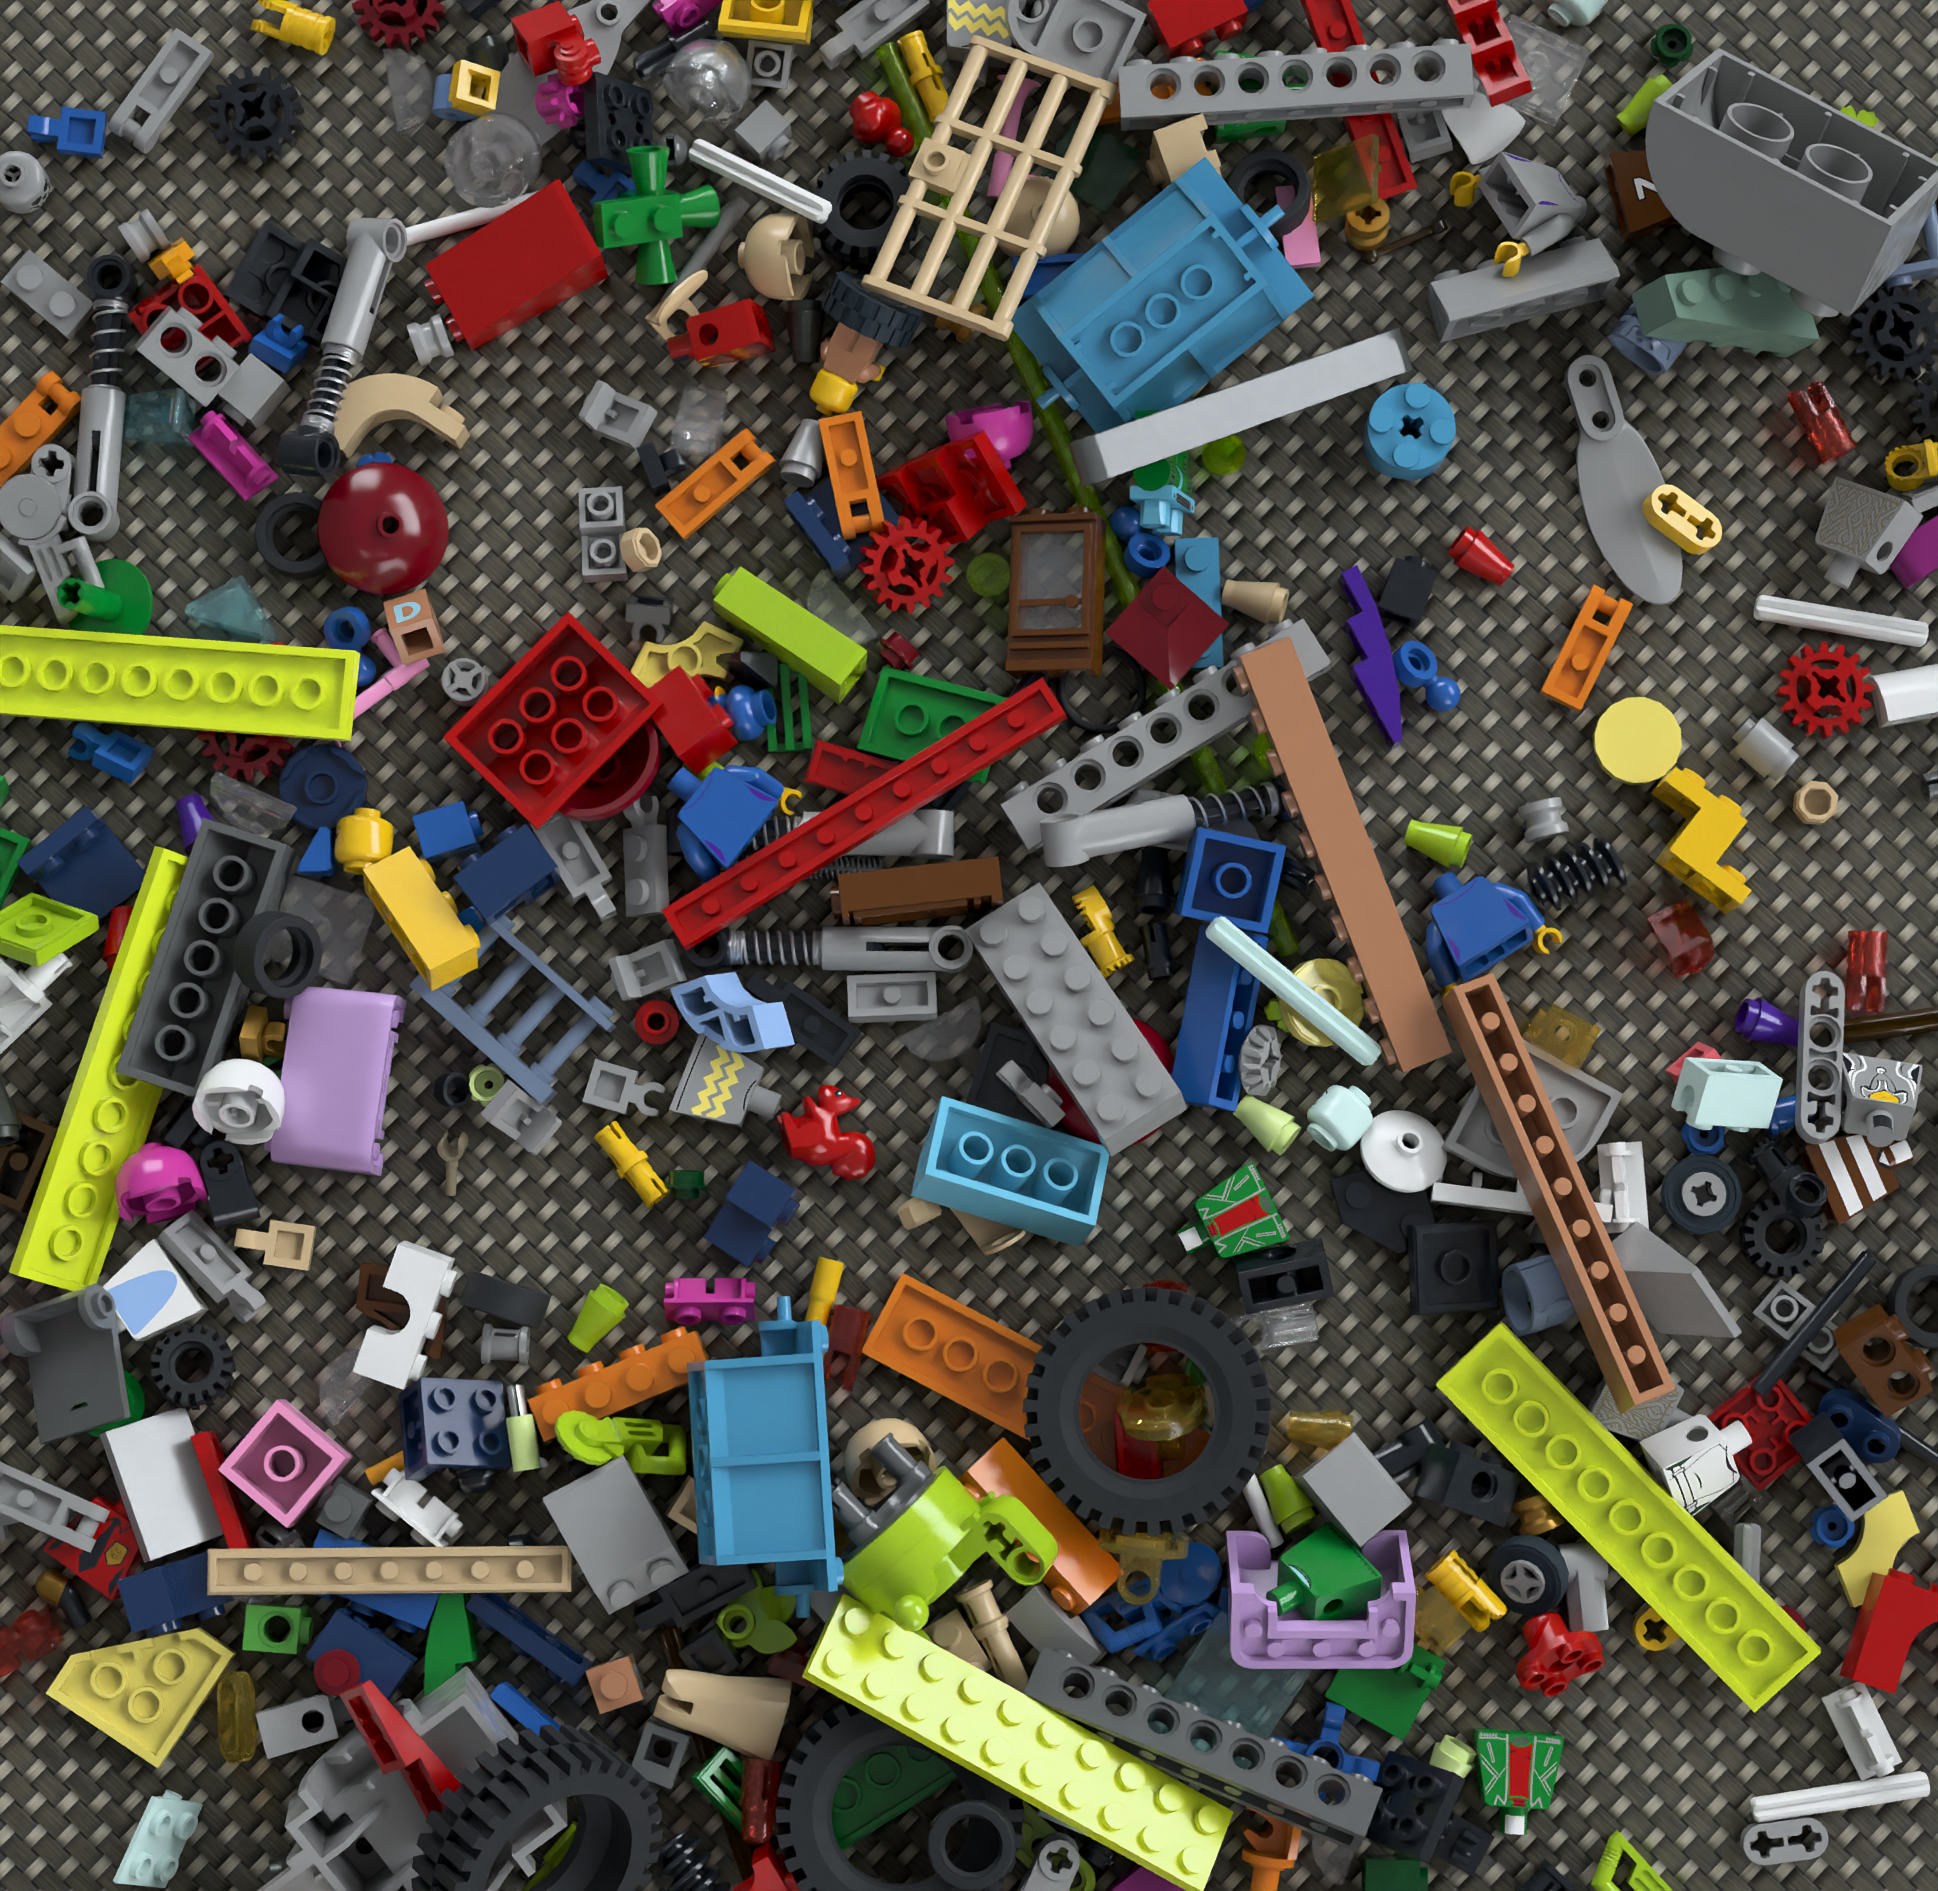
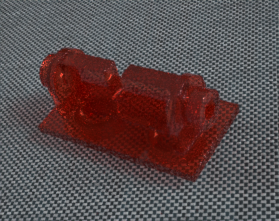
M50 1605L39 1611L32 1609L22 1613L13 1621L12 1625L0 1631V1678L22 1667V1663L15 1652L22 1650L30 1663L58 1649V1643L64 1641V1636L59 1626L56 1624L51 1627L52 1609Z

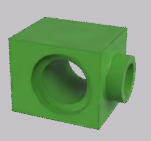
M259 1602L247 1604L242 1650L286 1654L303 1652L304 1644H311L314 1622L313 1617H307L308 1606ZM275 1616L284 1617L289 1622L290 1634L285 1641L276 1640L270 1634L269 1624Z

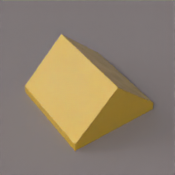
M723 0L718 31L724 37L810 46L814 0Z

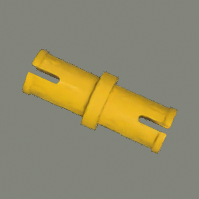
M919 30L901 37L897 44L911 73L909 81L913 88H917L930 122H934L936 115L942 114L949 96L941 78L944 75L940 65L935 64L923 31Z
M617 1121L612 1122L610 1126L607 1125L595 1135V1141L605 1150L618 1168L615 1172L621 1179L626 1178L647 1208L654 1205L653 1202L657 1204L670 1193V1189L665 1187L663 1181L646 1161L649 1158L644 1150L639 1151Z

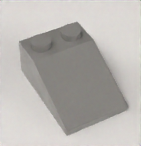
M1638 1221L1612 1241V1245L1647 1324L1658 1333L1736 1338L1742 1333L1699 1268Z
M624 1455L543 1497L544 1504L591 1588L609 1615L689 1573L674 1535Z

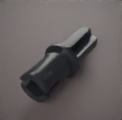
M703 18L698 23L674 36L667 34L665 35L664 42L633 59L634 69L643 81H647L676 64L682 67L686 64V59L718 43L717 37L712 36L715 32L707 19Z

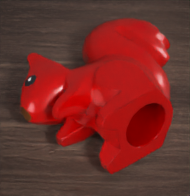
M827 1084L821 1086L817 1092L818 1106L810 1096H805L802 1098L803 1115L794 1118L789 1112L785 1111L776 1116L786 1153L791 1159L797 1158L811 1166L831 1165L833 1175L842 1176L844 1180H859L867 1176L873 1169L876 1161V1151L872 1140L864 1133L858 1131L841 1132L837 1120L838 1116L857 1107L861 1103L859 1098L849 1097L837 1087Z

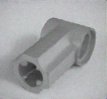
M1589 1542L1558 1544L1557 1550L1563 1556L1569 1571L1568 1588L1565 1592L1568 1631L1595 1632L1608 1630L1604 1581L1608 1580V1562Z

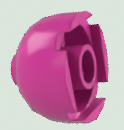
M1017 400L1015 401L1016 406L1005 408L1003 402L958 411L955 412L956 416L946 415L945 421L950 441H958L984 430L1006 469L1011 468L1010 459L1026 451L1034 433L1030 401ZM972 448L965 450L966 456L969 459L978 458Z
M160 1142L141 1146L137 1153L130 1156L123 1163L115 1179V1194L119 1216L128 1222L135 1223L133 1215H146L147 1223L174 1220L182 1217L192 1209L195 1211V1201L201 1199L203 1203L207 1200L204 1177L199 1164L185 1151L165 1146Z

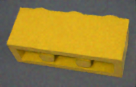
M409 846L363 869L365 893L431 991L478 968L477 949L481 948L480 940L470 924L463 926L457 917L458 909L451 895L447 891L440 892L434 883L436 877L433 869L425 858L419 860Z

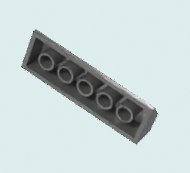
M203 818L116 1072L195 1098L204 1075L220 1062L226 1061L250 990L243 985L235 970L233 955L236 939L243 926L255 915L268 910L277 911L297 851L287 844Z

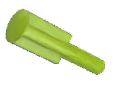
M572 1821L570 1827L545 1854L543 1859L546 1863L522 1891L533 1888L556 1868L573 1841L578 1822Z

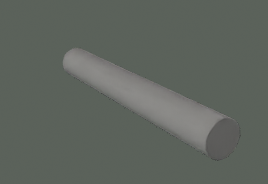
M737 195L734 197L720 216L718 226L710 230L678 274V280L670 285L660 301L689 276L704 270L750 205L744 199Z

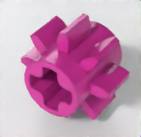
M558 73L547 75L548 82L537 85L538 91L535 96L537 112L545 119L547 125L557 123L559 129L576 126V118L585 117L583 84L568 86L560 82Z

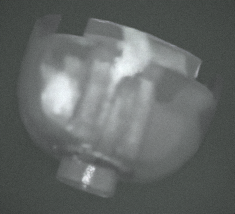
M698 39L684 45L670 61L663 78V87L668 96L687 113L690 107L693 106L707 112L701 120L708 123L725 125L734 123L748 103L752 88L751 71L745 59L731 43L723 40Z

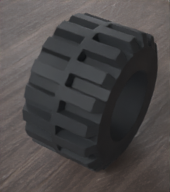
M862 150L863 157L855 158L852 151L844 154V162L839 164L836 159L828 164V173L825 174L821 171L816 179L817 188H813L812 194L829 201L832 205V211L828 214L826 222L819 224L813 221V228L816 238L820 239L822 249L827 254L832 252L834 261L842 265L846 260L850 262L851 269L860 270L861 264H869V270L871 271L900 208L897 205L900 195H906L910 183L906 175L905 166L899 161L892 164L890 162V155L881 152L879 158L872 157V150ZM859 192H874L888 200L892 206V213L881 226L871 230H859L851 227L841 218L840 209L844 202L852 195ZM917 214L899 251L903 256L910 250L911 240L915 241L917 238L918 225L921 221V216Z

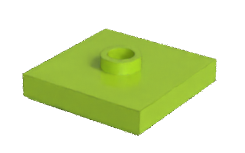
M31 892L0 911V954L39 967L98 931V916Z

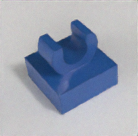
M279 313L268 322L264 330L253 337L248 353L287 373L305 358L310 344L302 340L304 335V327L299 324L291 332L282 329L281 323L284 315Z

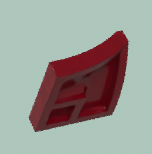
M1163 566L1105 633L1168 689L1172 690L1229 626V623Z

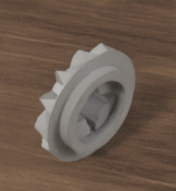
M1265 1025L1255 1026L1242 1044L1238 1070L1243 1088L1249 1095L1266 1096L1270 1088L1275 1087L1277 1083V1073L1282 1071L1280 1068V1060L1284 1056L1280 1052L1282 1040L1281 1037L1277 1036L1274 1027Z

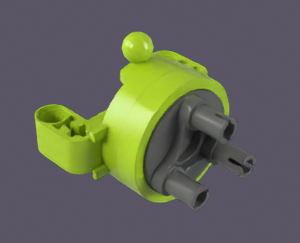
M889 1432L869 1451L896 1479L894 1484L896 1488L873 1507L869 1505L864 1507L847 1489L839 1477L831 1482L833 1514L844 1525L842 1530L851 1539V1542L839 1555L844 1571L842 1585L872 1615L880 1613L893 1620L904 1631L914 1632L932 1642L921 1629L928 1621V1605L951 1587L983 1553L987 1551L1013 1580L1027 1586L1039 1583L1057 1558L1058 1544L1051 1533L1016 1497L1000 1495L995 1498L996 1494L991 1490L977 1501L945 1465L932 1472L922 1460L916 1462L904 1447L893 1437L894 1435ZM1025 1552L1034 1554L1039 1562L1032 1561Z

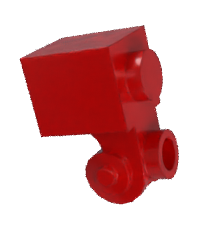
M560 1L511 18L518 54L534 77L557 69L561 83L568 86H576L588 81L592 76V67L601 63L600 53L592 38L583 40L584 32L579 19L575 14L569 16Z

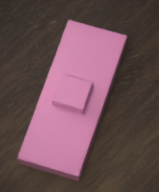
M1293 185L1275 187L1276 202L1282 211L1294 201L1295 190ZM1312 195L1309 212L1302 224L1291 233L1281 236L1284 257L1293 269L1321 266Z

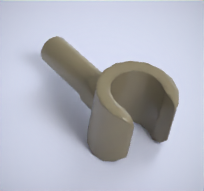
M446 1130L438 1143L437 1151L439 1156L445 1160V1195L455 1196L458 1161L468 1146L469 1138L465 1132H462L459 1137L458 1147H454L447 1140L448 1130Z

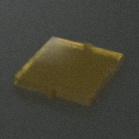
M1371 134L1314 155L1313 184L1310 187L1313 193L1312 221L1319 224L1378 203V173L1382 170V167L1378 164L1379 136Z

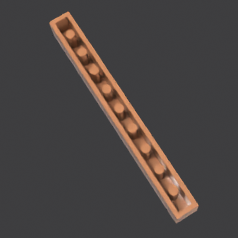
M1283 637L1236 656L1235 660L1238 666L1232 668L1234 679L1241 693L1248 691L1254 708L1248 710L1252 725L1258 735L1264 733L1271 750L1265 752L1267 763L1274 777L1281 775L1287 791L1281 793L1283 804L1290 818L1297 816L1303 833L1297 835L1300 847L1307 860L1313 858L1319 874L1313 876L1316 888L1323 901L1330 900L1335 912V916L1330 917L1331 926L1338 941L1346 940L1352 957L1347 958L1346 963L1354 982L1359 983L1362 981L1368 998L1362 1000V1004L1372 1025L1375 1023L1379 1024L1384 1039L1378 1041V1044L1381 1046V1053L1388 1066L1394 1064L1396 1069L1404 1073L1453 1053L1291 638Z
M1494 973L1453 987L1441 1003L1619 1413L1623 1414L1661 1399L1674 1391L1675 1386Z

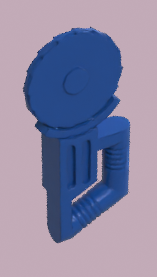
M1193 1542L1181 1545L1170 1552V1555L1162 1562L1161 1568L1154 1566L1152 1576L1093 1602L1088 1608L1079 1613V1617L1095 1638L1110 1653L1117 1652L1144 1638L1152 1636L1163 1630L1158 1612L1168 1608L1180 1614L1183 1606L1199 1604L1209 1598L1210 1594L1218 1587L1217 1585L1222 1574L1221 1562L1216 1552L1205 1544ZM1117 1611L1131 1626L1115 1632L1101 1617Z

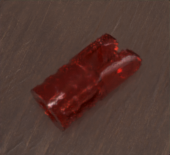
M1821 380L1810 384L1807 392H1804L1803 389H1797L1788 393V401L1804 432L1807 433L1810 443L1813 444L1816 454L1819 455L1822 465L1830 464L1858 447L1856 441L1852 438L1850 430L1847 429L1844 419L1841 418L1831 395Z
M1863 930L1848 931V967L1846 969L1845 1007L1847 1010H1860L1863 1007V1003L1867 1006L1866 1009H1869V1012L1881 1013L1885 1009L1887 976L1885 968L1887 965L1886 952L1888 951L1887 940L1889 933Z
M834 1303L833 1310L835 1311L831 1317L830 1329H828V1351L822 1353L824 1384L826 1379L829 1378L833 1351L848 1353L850 1358L847 1368L844 1369L841 1382L843 1384L842 1389L853 1392L863 1354L861 1349L865 1342L864 1337L868 1331L869 1319H872L873 1313Z
M743 1759L742 1785L740 1786L741 1796L738 1805L742 1807L740 1824L742 1829L740 1830V1836L743 1838L742 1841L744 1840L750 1846L758 1845L761 1842L763 1844L772 1837L775 1810L779 1806L777 1796L782 1780L781 1773L784 1764L782 1762L763 1759Z

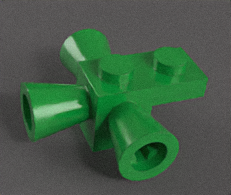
M650 145L626 149L636 189L617 192L618 199L593 202L597 247L606 249L639 244L634 281L638 284L658 285L677 281L678 277L667 239L683 237L682 226L713 229L718 226L720 221V203L712 186L705 185L681 195L680 193L664 189L670 150L667 146Z

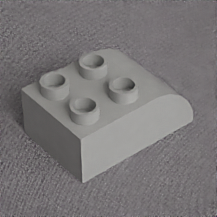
M1720 48L1656 98L1649 113L1645 139L1648 168L1661 200L1673 217L1690 233L1714 245L1712 254L1722 266L1743 275H1757L1761 271L1791 286L1790 297L1793 302L1814 315L1833 317L1841 313L1849 317L1908 258L1938 196L1937 161Z

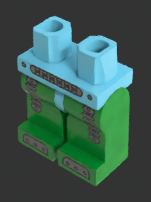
M1161 410L1136 411L1135 420ZM1189 450L1133 470L1134 480L1138 486H1130L1129 499L1141 506L1140 525L1144 528L1153 529L1152 533L1157 536H1182L1183 514H1194L1195 500L1190 498L1193 484L1188 475Z

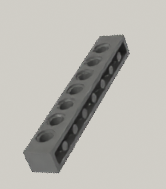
M1043 1647L1023 1692L1026 1696L1163 1772L1356 1853L1365 1838L1383 1790L1375 1786L1372 1780L1362 1774H1346L1332 1768L1330 1763L1321 1757L1298 1754L1289 1750L1288 1746L1278 1739L1271 1737L1260 1738L1246 1732V1729L1235 1721L1227 1719L1220 1721L1205 1715L1202 1709L1192 1703H1176L1162 1697L1161 1693L1151 1686L1145 1684H1138L1136 1686L1119 1679V1676L1108 1668H1093L1078 1662L1073 1654L1065 1650L1054 1649L1052 1651ZM1069 1686L1078 1687L1084 1692L1085 1696L1079 1699L1072 1698L1065 1693L1064 1688ZM1118 1704L1126 1710L1127 1714L1124 1716L1112 1715L1106 1709V1706ZM1154 1721L1161 1722L1167 1726L1169 1732L1166 1734L1155 1733L1150 1729L1148 1723ZM1202 1739L1210 1745L1212 1750L1208 1752L1198 1751L1192 1746L1190 1741ZM1245 1757L1252 1762L1254 1768L1250 1770L1241 1769L1234 1763L1233 1758ZM1281 1774L1290 1776L1295 1781L1296 1787L1287 1788L1282 1786L1277 1781L1276 1776ZM1322 1792L1331 1793L1337 1798L1339 1804L1335 1806L1327 1805L1321 1801L1318 1794Z

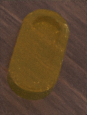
M246 1671L226 1672L220 1678L217 1687L219 1748L227 1762H247L251 1760L256 1749L254 1684Z

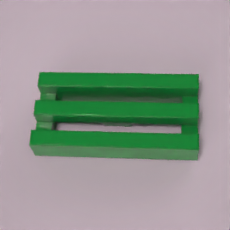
M787 663L777 665V675H780L785 743L777 744L776 722L767 725L769 754L813 750L807 678L799 672L798 684L803 742H794L789 674H796V672L789 668ZM773 688L764 689L768 690L773 697Z
M718 1746L713 1752L715 1755L711 1759H707L702 1765V1770L696 1772L690 1779L751 1843H757L776 1820L778 1802L727 1746ZM722 1763L768 1811L765 1816L748 1799V1796L720 1769L719 1766ZM710 1776H712L715 1779V1781L727 1792V1794L738 1803V1805L743 1809V1811L757 1825L756 1827L744 1816V1814L710 1779Z

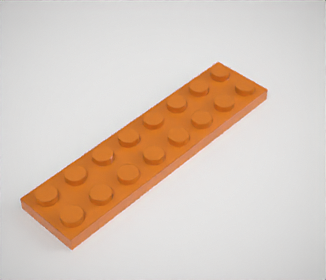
M902 1273L861 1352L1030 1441V1437L1026 1438L1024 1425L1027 1424V1414L1023 1412V1400L1027 1398L1028 1387H1026L1028 1374L1032 1373L1035 1366L1033 1361L1038 1351L1043 1349V1346ZM1090 1372L1080 1396V1425L1085 1440L1093 1453L1106 1466L1116 1471L1114 1409L1151 1408L1157 1406ZM1160 1408L1163 1476L1168 1477L1192 1464L1204 1450L1211 1435Z

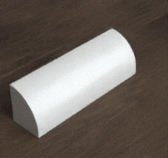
M1938 664L1869 676L1870 684L1874 685L1872 696L1879 728L1938 717Z

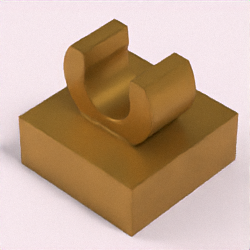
M251 1005L248 1007L239 1035L242 1059H249L262 1064L265 1054L274 1058L284 1057L287 1040L283 1038L287 1029L286 1024L268 1022L267 1007Z

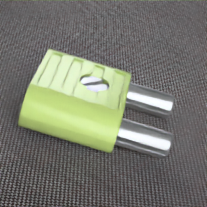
M516 1384L519 1416L515 1386L510 1385L507 1387L511 1417L506 1418L513 1470L518 1472L547 1467V1460L540 1457L535 1419L533 1414H528L524 1386Z

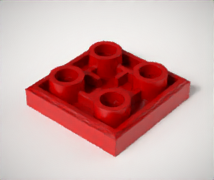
M1759 1375L1706 1416L1719 1431L1737 1420L1748 1431L1752 1444L1732 1456L1738 1472L1755 1493H1759L1801 1459V1456L1787 1437L1812 1420V1417L1782 1379L1776 1383L1765 1398H1761L1754 1393L1750 1386Z

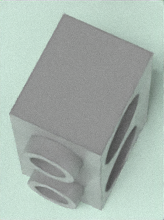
M168 305L134 346L184 390L207 407L240 368L232 359L237 352L219 336L216 335L210 341L198 331L203 323L182 306L176 312ZM169 327H178L184 331L185 340L178 349L168 350L161 345V335ZM204 356H213L218 359L219 370L212 378L204 379L196 375L195 365Z

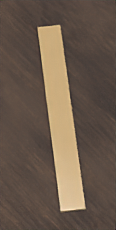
M568 1546L208 1549L207 1595L572 1592V1552Z

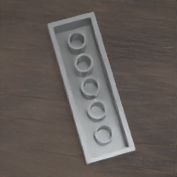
M1040 882L964 929L973 943L974 951L1111 1157L1187 1109L1180 1089Z

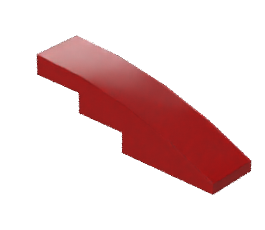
M1442 0L1461 44L1470 43L1472 68L1490 106L1494 107L1532 92L1530 78L1515 51L1513 38L1498 11L1496 0Z

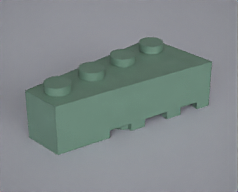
M1725 267L1668 274L1631 294L1643 334L1648 337L1687 343L1699 340L1708 342V346L1718 348L1731 345L1742 347L1744 352H1773L1774 356L1787 358L1820 340L1812 313L1800 308L1791 299L1790 290L1792 287L1763 271L1757 275H1743Z

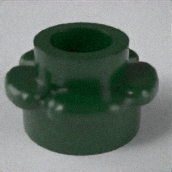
M1679 24L1663 25L1656 31V37L1651 40V52L1653 56L1660 58V62L1663 65L1677 66L1680 61L1685 62L1691 57L1693 52L1692 36L1685 27ZM1668 43H1675L1676 48L1670 49Z
M669 1170V1182L664 1184L667 1189H673V1198L698 1199L699 1190L708 1189V1185L704 1184V1171Z

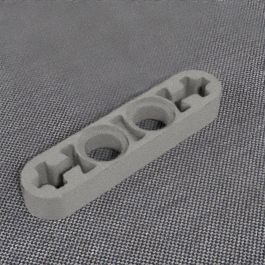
M1820 971L1811 975L1802 985L1799 998L1795 1127L1800 1138L1811 1144H1822L1828 1141L1839 1130L1841 1122L1845 989L1841 979L1828 971ZM1821 983L1824 984V990L1832 993V996L1824 1002L1823 1014L1812 1016L1810 1013L1815 1014L1820 1009L1821 1002L1820 995L1813 993L1812 990H1815ZM1814 1025H1822L1829 1029L1832 1036L1830 1046L1820 1047L1814 1044L1810 1038V1028ZM1821 1068L1828 1073L1830 1086L1827 1090H1817L1811 1086L1808 1080L1810 1069ZM1828 1099L1829 1102H1825L1820 1106L1819 1112L1820 1120L1827 1122L1828 1126H1825L1820 1132H1816L1815 1124L1808 1123V1119L1815 1115L1817 1101Z

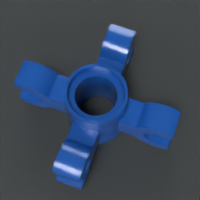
M1326 1702L1319 1736L1310 1739L1306 1744L1274 1735L1271 1737L1282 1741L1288 1746L1289 1750L1303 1756L1313 1755L1317 1748L1329 1746L1334 1749L1336 1754V1760L1332 1768L1346 1774H1362L1372 1781L1377 1779L1380 1766L1378 1761L1346 1754L1338 1744L1346 1712L1344 1706ZM1326 1792L1319 1793V1798L1325 1803Z

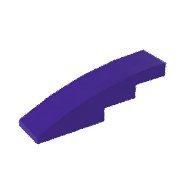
M1358 565L1342 572L1338 580L1356 614L1347 619L1343 628L1362 661L1352 666L1349 675L1389 749L1392 750L1398 747L1403 740L1400 694L1395 668L1377 606Z

